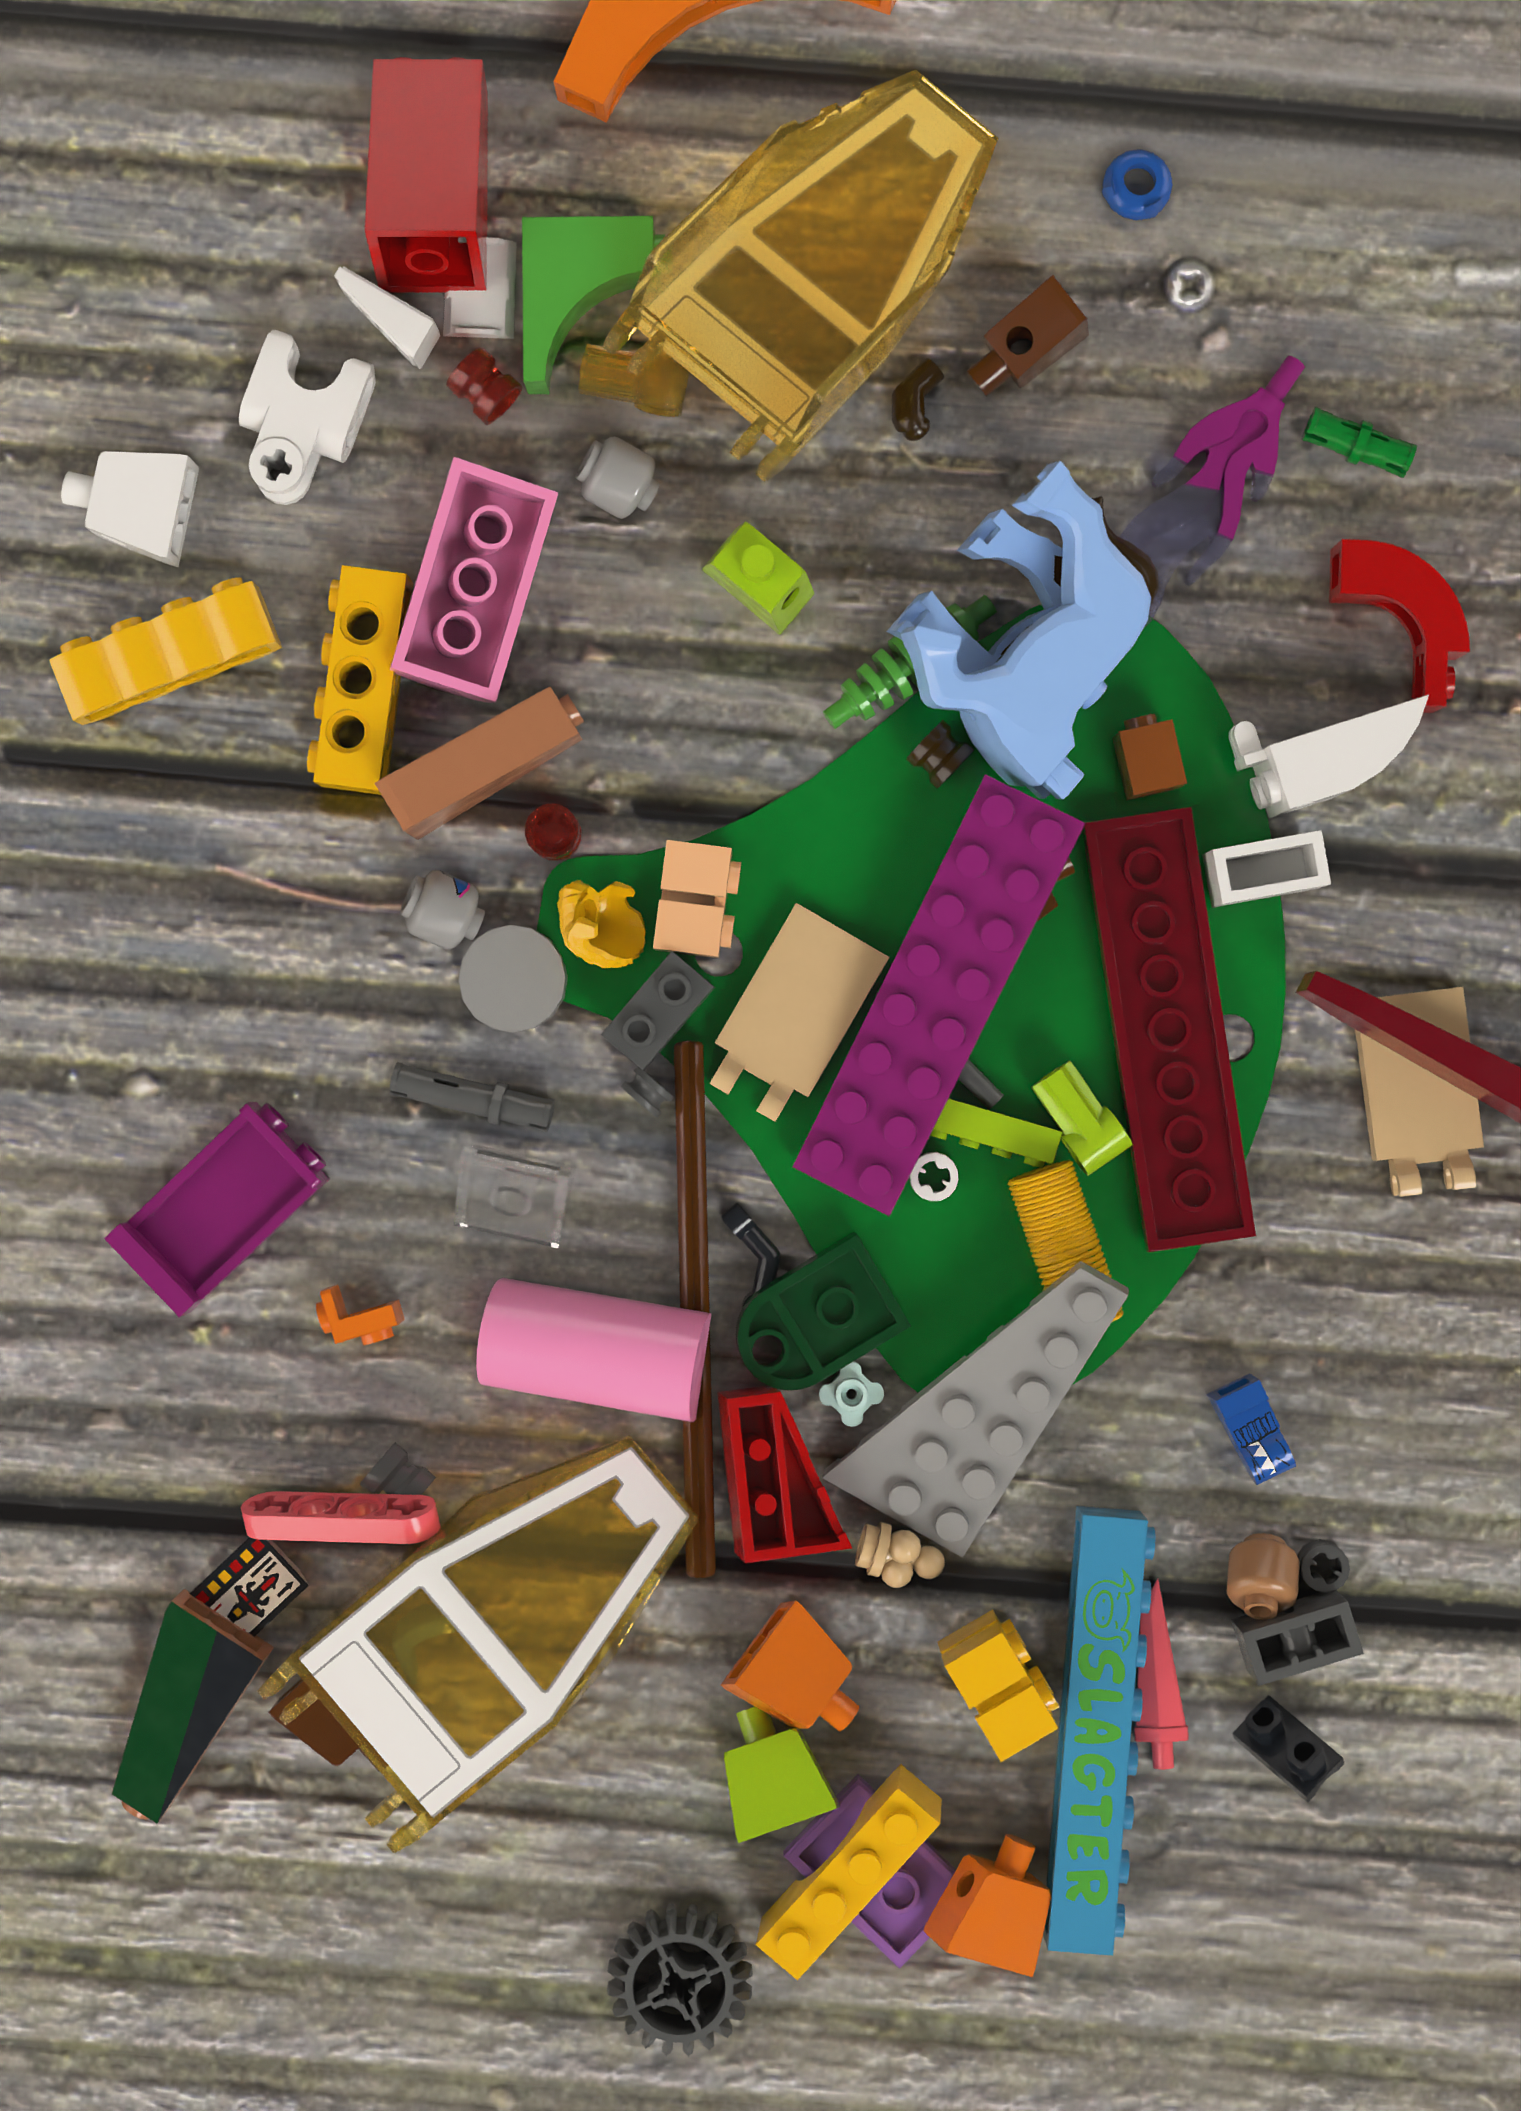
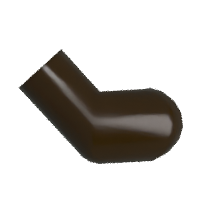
M926 358L892 393V423L897 432H902L909 441H918L928 433L930 421L924 416V397L945 378L939 367L929 358Z

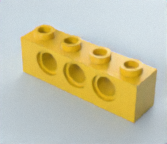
M342 565L340 580L333 579L331 582L328 607L330 612H335L333 634L325 633L321 651L322 665L328 666L326 687H318L314 703L315 719H321L319 741L312 740L310 742L307 756V771L314 773L313 782L321 787L381 795L375 782L389 775L402 677L390 670V666L414 586L413 581L406 573ZM368 614L377 616L379 627L373 637L366 640L354 638L353 626L359 617ZM357 668L369 669L372 680L368 689L360 694L348 693L346 679L349 673ZM350 721L362 722L365 732L360 744L353 748L342 747L339 742V732L343 725Z

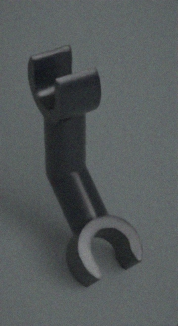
M736 1203L721 1216L722 1220L758 1258L753 1288L742 1301L743 1308L746 1301L756 1291L777 1278L780 1251L746 1211Z

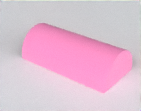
M453 457L390 670L409 680L447 693L482 702H496L558 492Z
M501 1278L494 1284L482 1317L476 1358L478 1381L484 1386L694 1422L697 1414L712 1313Z

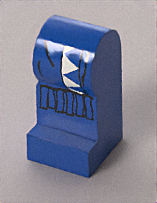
M1249 1373L1207 1394L1237 1454L1256 1485L1296 1467L1291 1450L1279 1430L1280 1425L1268 1402L1269 1398L1258 1378Z

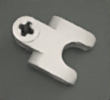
M272 330L264 341L244 394L239 412V425L259 432L249 460L251 477L267 499L276 504L288 505L296 503L306 495L321 455L342 463L347 460L376 384L375 370L373 364L356 358H350L344 362L340 374L327 388L320 390L304 389L295 383V371L300 358L296 342L292 335L279 330ZM284 463H287L291 472L289 475L280 473L275 481L270 471L272 469L281 470Z

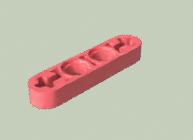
M272 1491L257 1494L247 1499L241 1506L247 1536L259 1540L415 1544L432 1538L440 1530L435 1500L426 1495Z

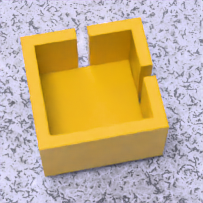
M992 1609L938 1641L946 1670L969 1709L975 1707L979 1714L975 1716V1719L1000 1762L1059 1729L1052 1711L1060 1706L1038 1665L1029 1670L1026 1667L1025 1663L1030 1661L1031 1657L1010 1618L1001 1623Z

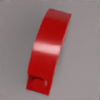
M1341 539L1330 549L1329 603L1368 604L1382 608L1392 614L1403 625L1412 644V700L1429 695L1423 713H1434L1446 707L1447 699H1452L1456 679L1455 669L1453 666H1448V660H1457L1470 652L1468 626L1457 596L1436 569L1419 556L1404 548L1380 541Z

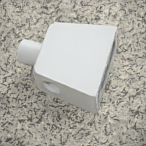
M104 451L98 457L95 476L70 471L66 473L62 485V502L68 505L87 508L85 527L96 536L168 565L179 567L199 467L189 456L182 454Z

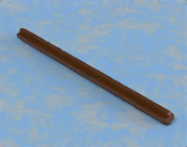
M679 1041L674 1046L680 1308L710 1313L704 1046L700 1041ZM710 1327L696 1420L694 1422L683 1421L685 1511L690 1516L685 1522L686 1573L689 1577L693 1578L714 1576L716 1570Z

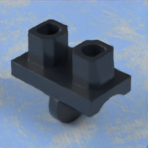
M1270 1695L1262 1700L1232 1733L1234 1739L1306 1802H1309L1321 1785L1345 1764L1340 1754Z

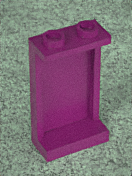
M257 1102L246 1103L239 1110L240 1114L127 1222L120 1223L104 1238L178 1317L191 1313L330 1180L322 1171L326 1166L323 1158L306 1142L298 1146L284 1131L289 1126L288 1122L269 1103H265L262 1107Z

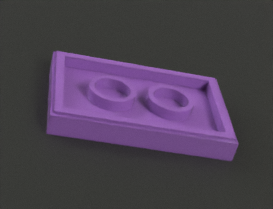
M857 1774L836 1796L840 1807L817 1815L783 1850V1856L804 1877L810 1876L839 1846L856 1822L866 1801L875 1793V1790ZM925 1840L851 1922L900 1969L930 1938L923 1931L956 1868Z

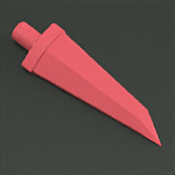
M1157 1578L1151 1589L1149 1613H1141L1139 1634L1146 1635L1147 1655L1144 1668L1138 1667L1137 1688L1142 1689L1143 1704L1140 1722L1135 1721L1133 1728L1134 1741L1151 1742L1153 1768L1165 1770L1175 1767L1173 1742L1188 1741L1189 1733L1188 1725L1185 1722L1160 1585Z

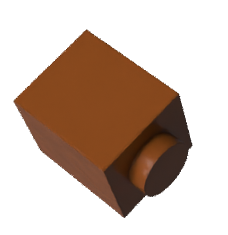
M1149 714L1124 721L1125 730L1119 731L1112 739L1126 801L1179 789L1187 784L1173 719L1157 722L1156 714Z

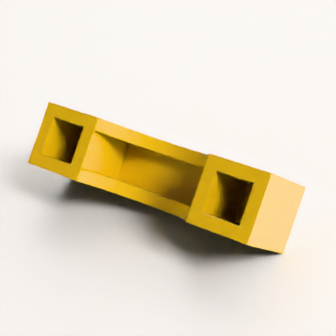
M900 1764L866 1801L856 1822L828 1859L807 1878L800 1881L796 1879L761 1917L756 1946L798 1981L940 1825L942 1798Z

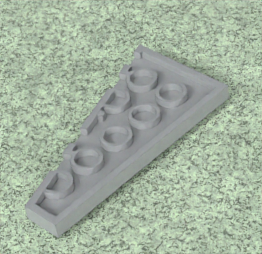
M1078 1262L1030 1301V1306L1005 1326L1002 1324L987 1336V1341L967 1357L964 1355L901 1407V1411L877 1430L873 1429L842 1459L838 1458L825 1468L822 1478L963 1558L1129 1295V1288L1084 1262Z

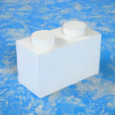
M1322 830L1213 849L1202 855L1212 908L1314 890L1331 885Z

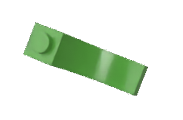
M653 216L522 217L523 381L528 394H550L552 369L563 340L577 321L591 308L615 294L640 287L656 286V268H666L665 234H655Z

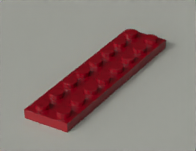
M1192 807L1087 822L1082 831L1127 1130L1133 1144L1130 1149L1145 1249L1147 1252H1155L1256 1236Z

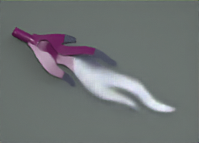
M1288 355L1265 389L1260 387L1256 393L1248 398L1223 407L1194 425L1183 438L1167 465L1152 478L1151 484L1153 487L1164 485L1174 479L1195 456L1201 452H1206L1207 456L1201 470L1187 483L1145 508L1133 518L1119 536L1149 555L1158 571L1159 589L1150 606L1148 621L1144 628L1151 623L1173 572L1192 548L1209 536L1207 550L1193 564L1186 575L1184 583L1188 586L1196 582L1205 570L1223 555L1234 539L1240 521L1245 477L1249 467L1252 472L1251 500L1257 502L1267 492L1274 476L1278 459L1279 421L1285 406L1282 400L1305 369L1304 364L1297 358Z

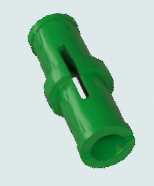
M1318 407L1313 409L1302 436V441L1328 448L1346 456V462L1357 465L1360 461L1386 470V472L1397 475L1400 478L1405 477L1417 450L1416 444L1393 438L1372 429L1373 424L1362 420L1358 424L1335 416Z

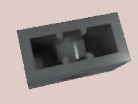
M671 951L601 1035L639 1068L646 1070L715 987Z
M1337 1590L1327 1593L1319 1592L1299 1598L1287 1611L1278 1613L1272 1619L1260 1620L1248 1615L1231 1619L1246 1670L1258 1686L1364 1654L1349 1603Z

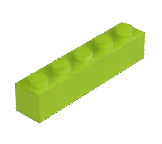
M948 1099L930 1136L946 1140L947 1134L961 1137L959 1141L961 1145L978 1149L980 1143L993 1147L992 1154L1011 1159L1012 1153L1025 1156L1023 1163L1043 1168L1045 1162L1054 1163L1062 1132Z

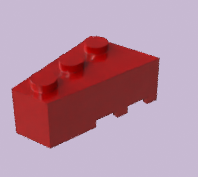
M767 1385L717 1392L735 1554L744 1563L852 1549L849 1539L833 1510L827 1491L809 1457L810 1454L781 1391Z

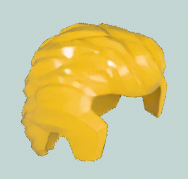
M575 880L570 884H566L561 888L557 902L560 915V930L564 939V945L585 962L596 964L601 968H619L633 964V960L638 958L644 951L646 943V929L642 915L627 902V897H634V889L618 881L613 882L599 892L581 880Z

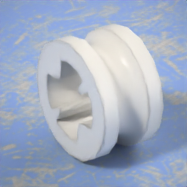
M927 1152L921 1155L910 1175V1183L915 1193L929 1201H941L949 1197L956 1189L959 1180L958 1170L954 1162L945 1154L939 1152ZM930 1161H935L939 1169L948 1168L949 1181L943 1179L942 1183L946 1186L939 1191H933L929 1184L920 1185L918 1180L919 1172L926 1173L922 1166Z

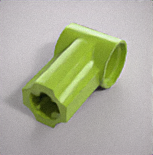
M1067 1061L1031 1086V1089L1062 1132L1061 1140L1087 1176L1133 1145L1120 1122L1108 1107L1100 1105L1071 1061Z

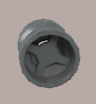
M395 1442L360 1482V1485L370 1494H380L383 1490L387 1494L422 1495L436 1477L425 1467H415L412 1464L408 1468L405 1465L408 1461V1453Z

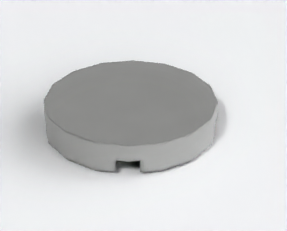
M506 925L490 929L472 942L462 958L458 981L462 999L476 1019L492 1029L516 1033L536 1028L554 1016L565 998L568 975L563 958L551 939L533 928Z

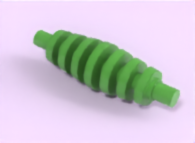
M986 595L980 597L967 608H961L956 603L946 607L950 615L976 641L979 639L978 626L997 613L995 606ZM895 636L888 640L889 648L895 660L882 648L872 655L873 662L878 669L877 673L866 663L856 670L857 676L861 681L859 686L850 678L840 685L843 692L841 699L823 711L825 718L834 729L853 716H860L865 721L875 716L874 709L871 706L873 701L882 710L893 706L894 701L889 693L890 689L902 700L913 695V690L907 677L917 687L918 684L903 640Z

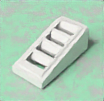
M339 266L334 277L345 296L412 365L421 369L441 336L434 319L344 266L341 268Z

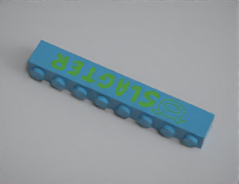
M1076 1506L1046 1886L1051 1891V1901L1043 1933L1048 1951L1113 1956L1115 1937L1123 1938L1125 1906L1118 1903L1119 1883L1127 1884L1130 1859L1129 1851L1122 1849L1123 1829L1131 1830L1134 1818L1133 1797L1126 1796L1128 1775L1135 1776L1138 1767L1137 1742H1130L1132 1721L1140 1722L1143 1704L1142 1689L1135 1688L1136 1667L1144 1668L1147 1655L1146 1635L1139 1634L1141 1613L1148 1614L1151 1604L1150 1581L1143 1580L1145 1559H1153L1156 1541L1155 1528L1148 1526V1520L1141 1511Z

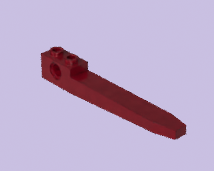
M1318 971L1305 973L1296 990L1297 994L1341 1022L1521 1124V1067L1367 992Z

